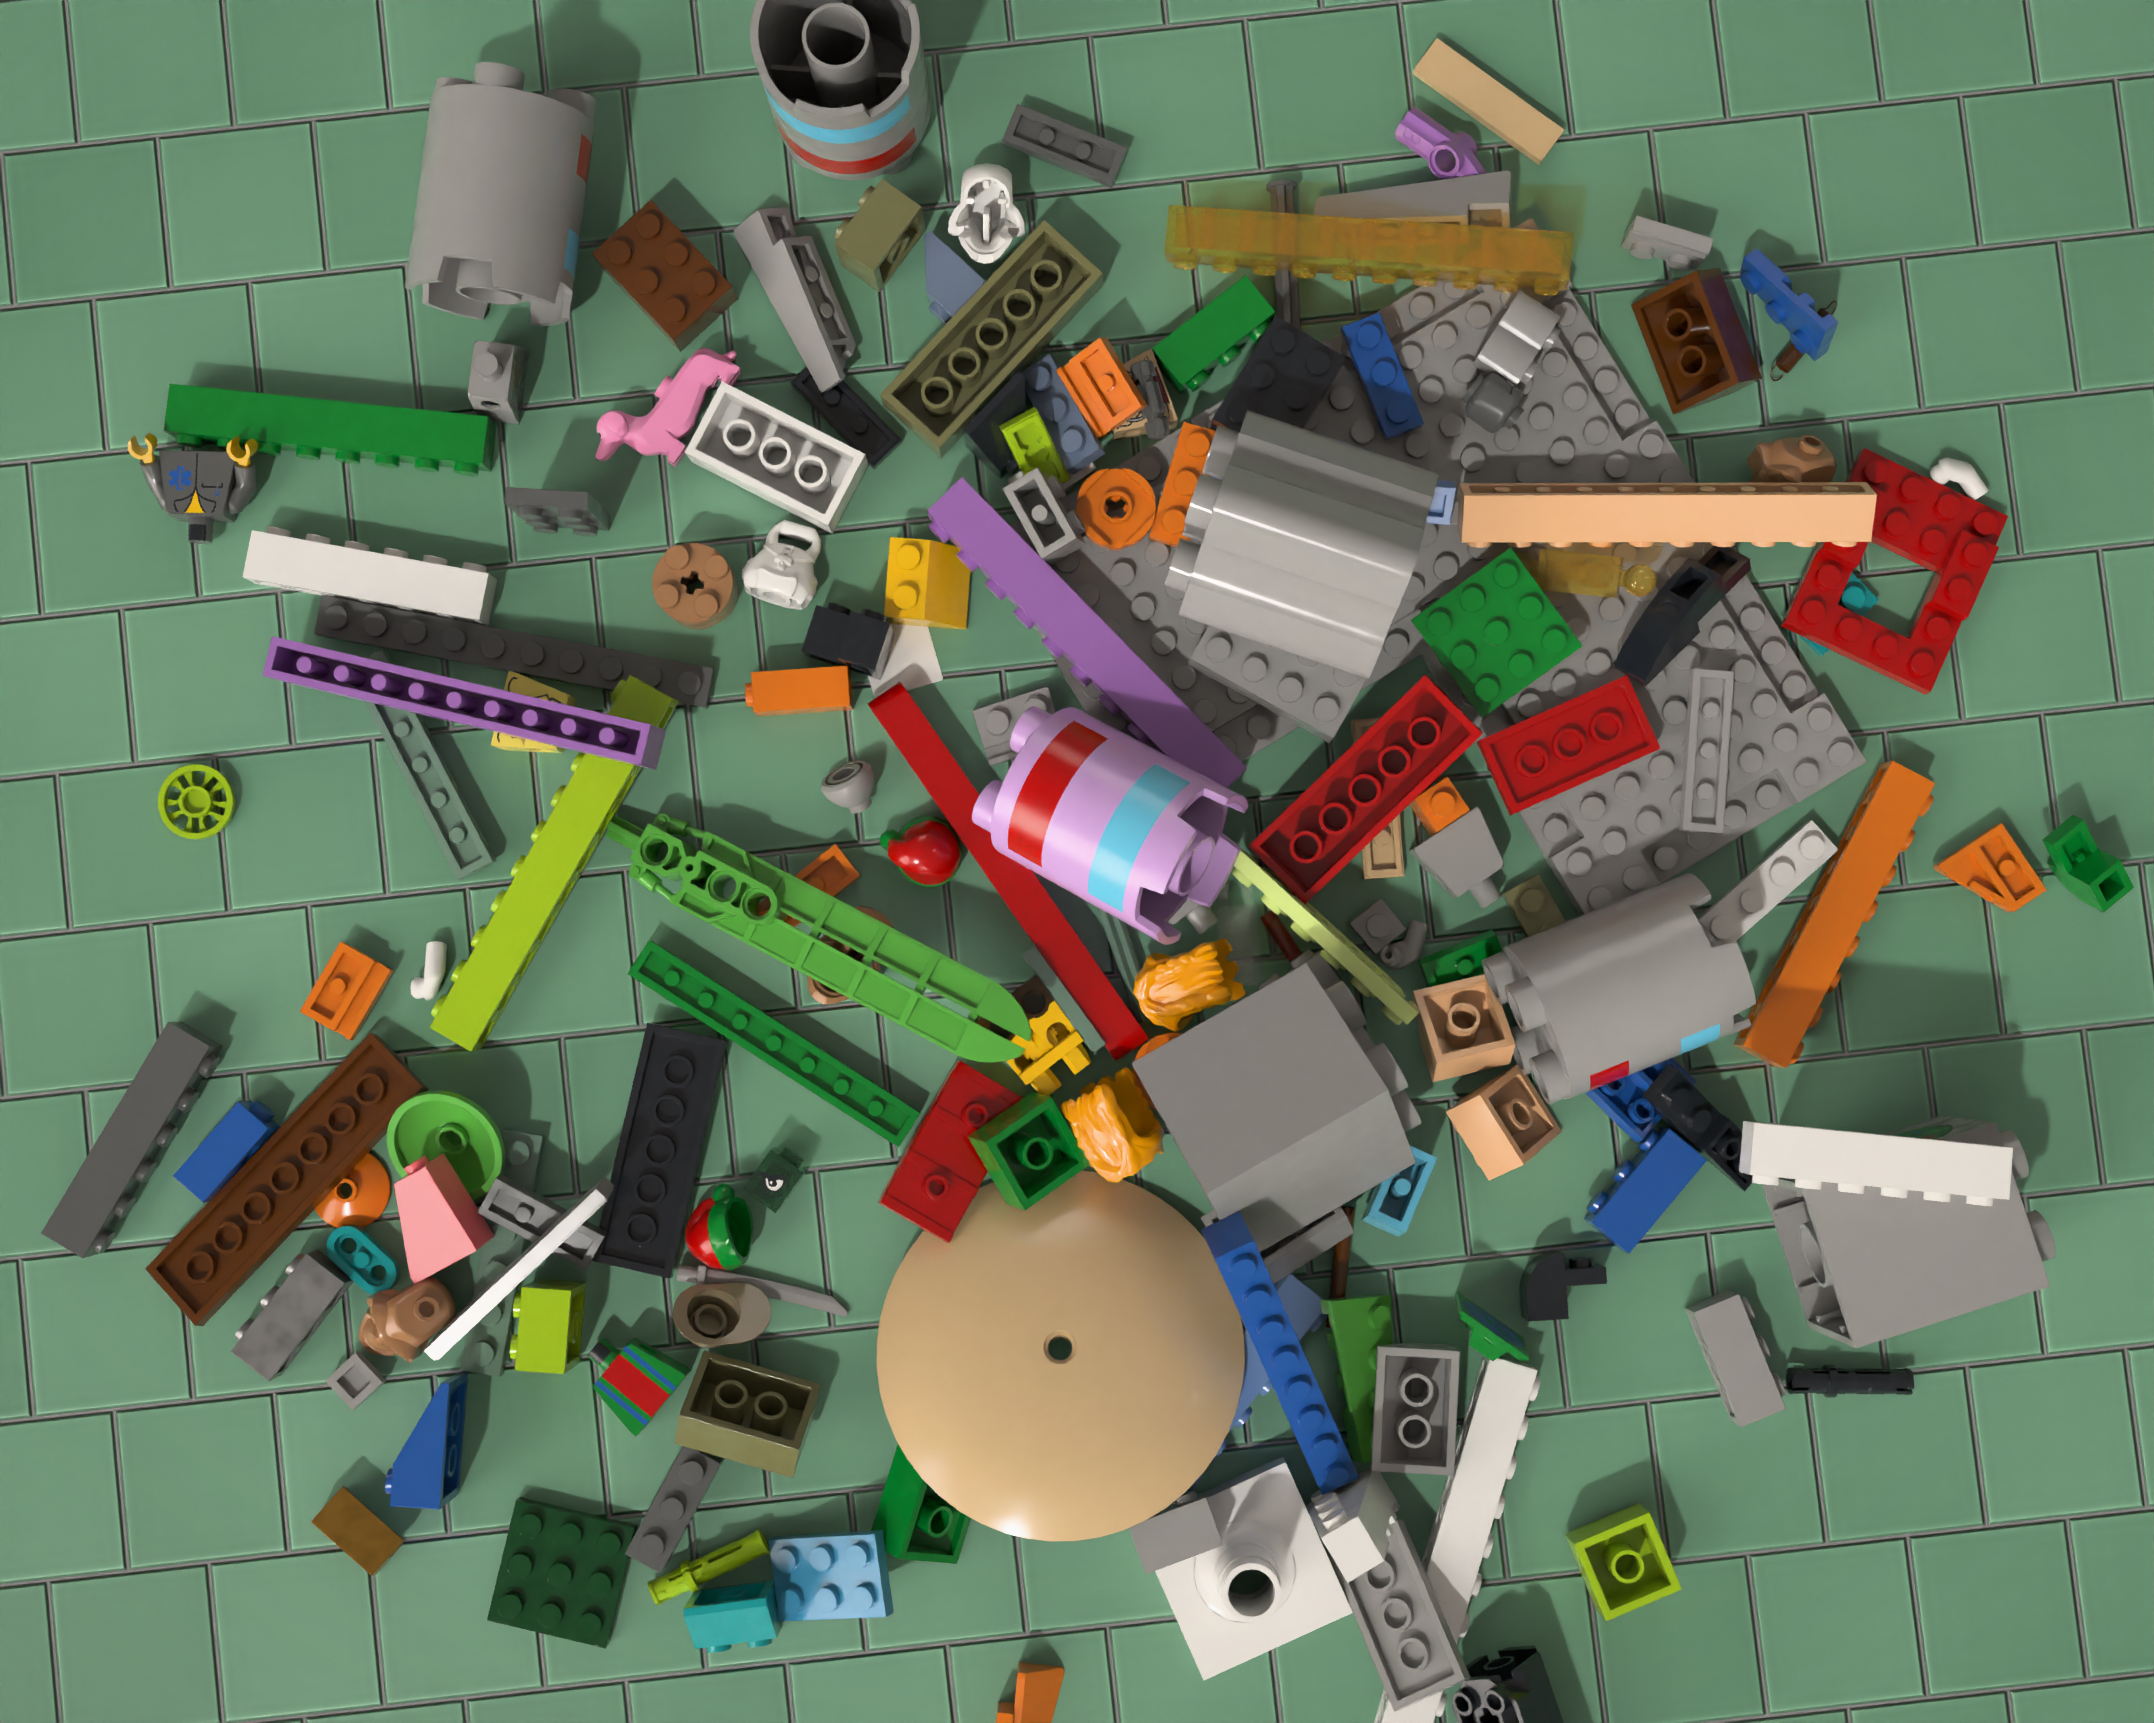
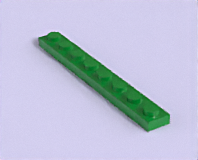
M652 940L647 942L627 973L897 1147H900L921 1114L917 1109Z

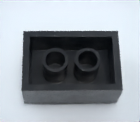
M1275 316L1212 418L1210 429L1216 431L1219 425L1240 432L1247 410L1304 429L1339 373L1346 357L1278 316Z

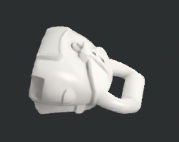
M788 520L774 525L767 535L763 549L755 557L750 558L742 569L745 591L755 598L796 610L806 608L816 596L818 586L813 565L821 550V539L816 529ZM780 534L809 543L811 546L804 551L793 545L778 543V536Z

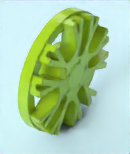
M192 764L178 768L165 779L158 794V810L164 824L173 833L188 839H206L218 834L228 826V823L232 820L233 812L236 810V800L231 782L218 770L205 765ZM194 771L206 772L204 782L200 786L195 783ZM184 775L190 787L186 788L179 777ZM216 778L218 783L211 790L207 789ZM171 785L181 791L178 800L167 798ZM224 789L227 801H216L215 795L218 791ZM179 805L181 810L168 814V807ZM215 805L225 808L224 815L213 812ZM185 814L188 816V823L184 830H182L175 822ZM209 815H212L218 821L211 829L206 824V818ZM195 818H199V833H194Z

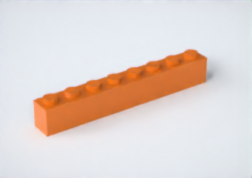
M1893 760L1880 764L1837 846L1838 851L1832 855L1758 996L1756 1004L1747 1017L1752 1026L1741 1030L1733 1045L1777 1068H1787L1789 1063L1794 1064L1798 1060L1804 1048V1043L1801 1040L1807 1028L1812 1029L1820 1019L1823 1008L1819 1005L1826 992L1831 993L1837 986L1841 978V972L1838 969L1844 958H1849L1856 950L1860 941L1857 933L1863 921L1867 923L1876 912L1878 901L1875 898L1881 887H1886L1893 879L1897 870V866L1893 864L1899 852L1906 851L1915 836V831L1912 828L1918 816H1924L1929 810L1934 796L1930 793L1936 783Z

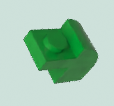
M2072 815L2043 839L2051 856L2047 864L2054 875L2072 894L2104 913L2134 888L2121 860L2097 847L2083 819Z

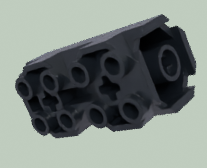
M1534 1645L1508 1647L1499 1650L1500 1658L1490 1662L1487 1655L1476 1658L1466 1665L1471 1678L1461 1682L1459 1690L1454 1693L1451 1700L1458 1723H1564L1542 1657Z

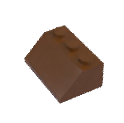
M1720 268L1695 270L1631 304L1673 415L1730 395L1762 379Z

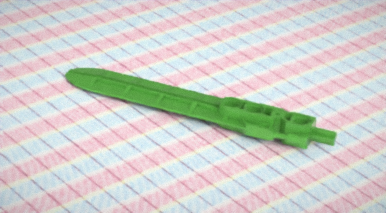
M662 813L655 818L652 825L648 823L645 830L619 816H616L613 822L610 821L608 823L607 829L609 830L605 836L633 851L629 858L633 861L629 868L630 877L637 880L652 893L659 892L676 907L719 928L960 1057L977 1062L995 1063L1020 1057L1026 1050L976 1023L979 1016L1029 1042L1032 1036L1029 1020L1021 1005L1003 986L736 845L708 831L690 827L691 825L688 821ZM671 833L686 837L689 834L703 839V850H698L696 853L695 846L677 838ZM667 844L668 854L664 860L658 862L656 859L657 850L661 845ZM653 872L675 882L683 880L680 884L683 888L673 894L662 885V879ZM734 879L736 890L732 896L725 898L723 894L724 885L727 881ZM764 897H769L771 903L769 911L765 915L759 916L757 912L759 901ZM787 915L812 927L810 934L784 922ZM821 933L865 955L862 962L818 940ZM875 960L915 981L917 985L913 990L870 966ZM926 988L970 1010L968 1018L924 996Z

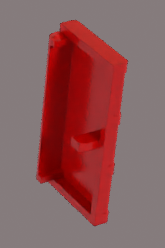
M957 1061L953 1069L950 1070L880 1195L878 1203L942 1241L950 1243L955 1230L971 1201L979 1191V1187L988 1172L968 1136L1017 1103L1022 1097L967 1064Z

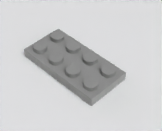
M1396 1520L1390 1524L1393 1532L1387 1538L1389 1546L1385 1561L1347 1583L1331 1554L1328 1553L1394 1712L1407 1708L1471 1678L1403 1520Z

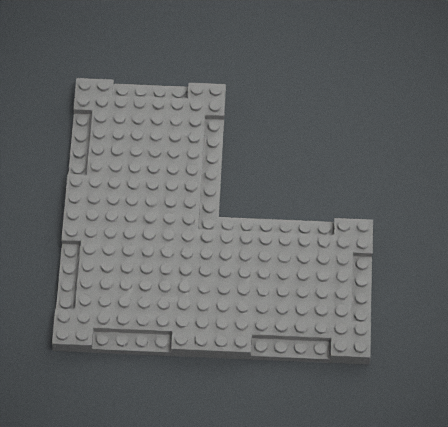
M1532 218L1511 229L1510 233H1504L1465 256L1461 263L1376 312L1380 313L1424 424L1421 428L1384 441L1342 334L1321 342L1346 358L1339 373L1304 428L1438 473V480L1455 481L1456 491L1450 525L1425 524L1420 551L1410 581L1392 620L1369 679H1366L1360 691L1421 655L1441 690L1483 732L1474 742L1482 757L1483 755L1477 741L1625 676L1626 674L1615 668L1614 662L1645 609L1688 558L1698 562L1714 546L1710 542H1694V545L1691 547H1676L1669 542H1654V545L1650 547H1635L1630 545L1629 542H1613V545L1610 547H1594L1589 545L1588 542H1573L1570 547H1553L1548 542H1532V545L1529 547L1519 548L1512 547L1507 542H1491L1489 547L1477 548L1461 542L1457 531L1460 483H1695L1657 420L1652 422L1574 297L1570 290L1573 285ZM1521 291L1561 316L1555 325L1561 332L1548 351L1540 348L1533 360L1539 366L1527 385L1520 381L1517 384V387L1523 394L1522 400L1518 404V406L1524 409L1523 413L1510 430L1503 425L1499 431L1490 433L1465 415L1464 409L1467 403L1462 401V399L1480 374L1485 377L1488 375L1472 364L1518 292ZM1224 400L1193 417L1190 420V424L1210 429L1212 418ZM1181 428L1114 467L1117 469H1131L1148 481L1154 492L1156 512ZM1080 488L1061 499L1068 512L1073 509L1076 512ZM1110 499L1106 502L1109 508L1107 515L1111 518L1114 516L1122 518L1125 515L1123 507L1126 503L1122 499L1116 503ZM1019 520L1011 525L1017 534L1039 555L1021 521ZM1149 532L1136 545L1119 551H1113L1094 544L1084 533H1081L1086 545L1053 565L1046 562L1241 762L1300 728L1188 665L1190 657L1208 625L1179 616L1185 592L1164 586L1176 547L1149 540ZM1190 539V541L1195 542L1200 545L1202 544V542ZM1734 546L1729 547V548H1731V549L1737 551ZM1511 547L1580 641L1582 647L1481 718L1414 626L1411 619ZM1746 575L1698 622L1700 633L1647 686L1628 676L1661 749L1517 812V815L1579 916L1664 883L1793 804L1801 802L1867 762L1825 693L1820 695ZM1034 626L1041 640L1045 638V636ZM1050 653L1085 713L1134 738L1126 729L1130 723L1120 713H1117L1115 716L1111 715L1098 701L1102 694L1091 683L1084 687L1071 674L1069 670L1073 665L1062 654L1057 659ZM1693 668L1734 671L1724 831L1722 834L1679 831L1690 670ZM1148 741L1145 743V745L1155 749Z

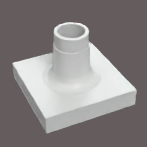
M1283 1456L1200 1493H1206L1223 1540V1546L1155 1571L1203 1680L1353 1613ZM1258 1570L1269 1577L1267 1582L1253 1593L1237 1594L1229 1591L1231 1581L1242 1571Z

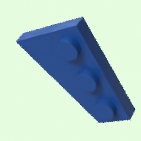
M1757 248L1745 256L1740 270V279L1745 289L1750 294H1757L1766 304L1765 309L1769 317L1776 324H1783L1791 334L1790 339L1800 353H1807L1813 361L1826 354L1838 321L1831 314L1823 318L1817 314L1813 307L1815 306V300L1806 292L1796 295L1792 291V284L1788 276Z

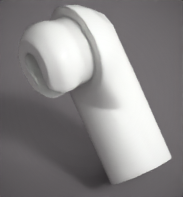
M1947 457L1940 459L1939 464L1930 469V476L1933 481L1942 485L1950 480L1957 482L1967 496L1973 500L1978 499L1989 491L1973 466L1968 462Z
M433 941L426 944L424 978L415 977L411 981V995L414 998H425L428 1001L438 995L446 970L447 945L445 943Z

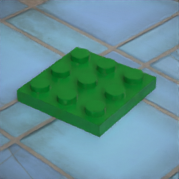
M1511 547L1411 619L1414 626L1481 718L1582 647L1580 641Z

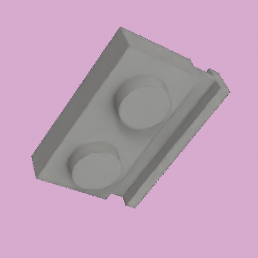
M1636 215L1635 220L1632 221L1624 232L1620 247L1630 250L1629 253L1634 257L1646 260L1654 257L1667 261V265L1673 269L1689 271L1690 269L1696 270L1706 255H1709L1714 238Z
M1048 686L972 711L990 767L1014 760L1018 755L1017 752L1011 749L1010 739L1017 721L1028 708L1036 706L1051 715L1056 713Z

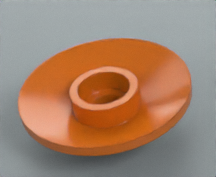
M368 1153L315 1208L317 1214L326 1223L336 1228L346 1225H356L362 1228L376 1221L385 1211L391 1195V1181L385 1166L378 1158ZM343 1183H348L352 1187V1194L349 1198L342 1196L340 1192V1187Z

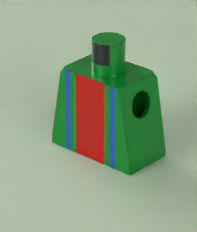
M602 1337L587 1355L588 1358L605 1371L594 1384V1390L635 1437L643 1431L691 1371L687 1366L637 1338L632 1339L622 1351H619Z

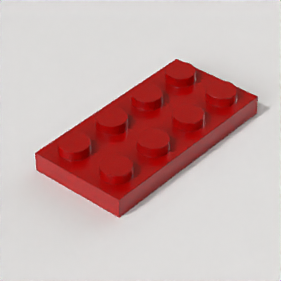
M1627 675L1477 741L1510 816L1661 749Z

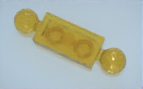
M1540 549L1539 561H1535L1527 552L1515 551V554L1531 576L1536 577V583L1542 590L1618 598L1620 586H1622L1630 594L1641 597L1650 594L1657 583L1655 571L1646 564H1635L1628 570H1622L1624 560L1622 557Z

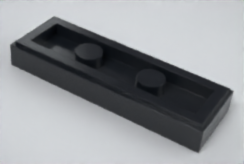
M806 367L791 382L792 387L852 448L866 455L869 465L874 470L902 444V440L844 380L830 390L821 392Z

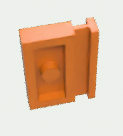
M1107 337L1098 338L1070 359L1069 363L1056 370L1097 439L1104 438L1111 430L1118 428L1148 406Z
M340 941L299 1012L332 1031L345 1036L346 1039L355 1040L395 970L381 964L376 959L348 943Z

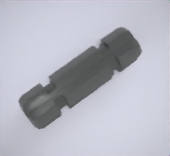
M1149 360L1136 362L1131 365L1130 370L1133 382H1138L1136 387L1148 405L1141 410L1142 418H1147L1148 421L1144 423L1147 437L1152 440L1162 439L1170 435L1168 419H1163V414L1166 411L1159 383L1153 380L1157 376L1154 364Z

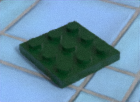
M519 1497L515 1502L487 1621L606 1648L609 1644L630 1557L625 1552L635 1535L637 1525Z

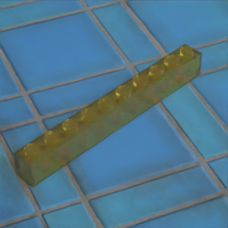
M1169 205L1164 254L1167 263H1173L1174 268L1182 270H1194L1197 268V265L1213 266L1212 269L1214 271L1223 273L1236 272V268L1239 267L1252 268L1253 273L1266 276L1275 275L1276 270L1292 271V275L1299 278H1315L1316 273L1332 274L1333 279L1340 281H1354L1356 276L1372 277L1373 282L1381 284L1396 283L1397 279L1413 280L1412 283L1414 285L1423 287L1436 286L1437 281L1453 282V287L1465 290L1476 289L1477 284L1494 285L1493 289L1499 292H1516L1518 287L1534 288V292L1540 295H1557L1559 290H1566L1569 283L1574 232Z

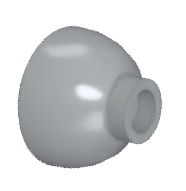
M861 760L852 761L837 767L826 775L821 783L820 790L835 805L848 808L852 814L859 813L872 804L870 795L874 788V772L869 762Z

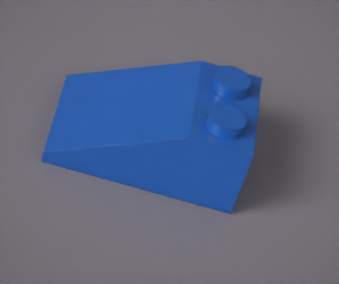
M459 1372L440 1384L393 1463V1468H389L385 1480V1492L391 1494L390 1506L440 1510L459 1494L468 1372Z

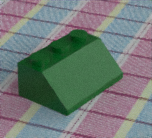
M898 1444L871 1531L883 1530L885 1551L898 1559L957 1564L971 1518L941 1498L920 1477Z

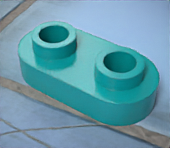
M356 1225L342 1226L335 1229L328 1237L326 1251L329 1258L364 1291L374 1294L377 1291L392 1289L398 1283L400 1278L398 1261L363 1228ZM348 1238L356 1241L357 1247L354 1252H349L345 1247V1242ZM377 1265L383 1266L386 1270V1276L383 1280L375 1276L374 1270Z

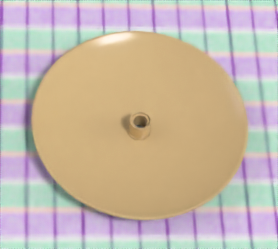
M1081 1170L1025 1211L1006 1204L994 1182L979 1188L955 1230L950 1243H946L924 1230L911 1246L893 1277L886 1294L879 1321L877 1336L879 1391L892 1432L908 1461L920 1477L941 1498L961 1513L990 1528L1026 1539L1057 1542L1099 1538L1126 1530L1146 1521L1167 1508L1195 1483L1218 1453L1235 1416L1243 1385L1245 1349L1241 1317L1206 1240L1183 1215L1161 1198L1124 1180L1118 1183L1108 1182L1098 1173ZM1057 1339L1066 1340L1072 1346L1070 1356L1064 1360L1054 1359L1049 1354L1050 1344Z

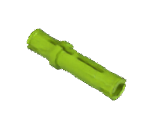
M757 1529L755 1532L692 1562L686 1559L680 1562L679 1568L649 1580L647 1585L654 1603L659 1606L663 1602L689 1590L694 1593L701 1589V1584L756 1558L769 1554V1545L763 1532Z

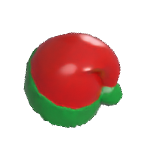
M921 815L909 820L902 826L899 832L894 829L886 830L880 836V846L888 850L890 860L898 866L900 872L909 881L918 886L937 887L943 885L956 875L961 866L963 851L958 835L948 822L938 817Z
M719 1184L715 1188L713 1196L703 1200L691 1214L685 1230V1241L691 1254L711 1268L733 1270L742 1266L748 1260L753 1236L751 1210L744 1199L735 1196V1190L729 1184Z

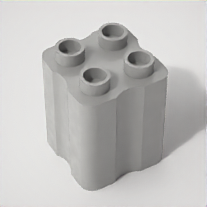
M1247 410L1240 432L1217 426L1202 474L1199 476L1184 521L1186 524L1182 536L1202 542V544L1200 545L1183 538L1179 539L1164 586L1185 592L1179 616L1369 679L1413 573L1439 474Z

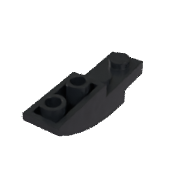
M1713 546L1698 562L1688 558L1660 589L1635 624L1614 662L1615 668L1647 686L1700 633L1698 622L1752 569L1750 558L1729 547Z
M1668 1064L1642 1096L1655 1108L1654 1111L1689 1145L1736 1186L1746 1191L1752 1184V1175L1739 1172L1742 1131L1729 1118L1721 1114L1678 1069Z

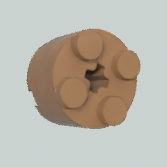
M685 543L670 547L658 561L652 577L653 594L660 608L676 623L689 629L703 630L713 627V625L721 622L723 619L725 620L734 610L738 600L739 585L733 569L717 550L704 544ZM699 579L704 587L703 589H696L694 595H692L688 586Z

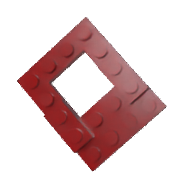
M1863 448L1858 453L1846 482H1867L1877 494L1871 542L1935 572L1908 636L1900 635L1838 605L1853 569L1859 565L1869 542H1857V545L1853 547H1841L1834 545L1832 542H1820L1809 561L1780 626L1926 695L1931 692L1961 622L1969 617L1999 549L1996 543L2008 516Z

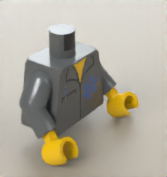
M151 433L145 436L148 449L139 446L135 435L128 442L129 453L134 458L141 459L140 467L160 507L169 516L178 521L188 522L187 541L190 543L212 544L213 523L235 522L237 513L244 510L257 491L255 461L250 457L258 450V443L252 438L245 444L246 451L240 447L239 436H236L227 444V452L159 450V456L153 453L158 442L156 436Z

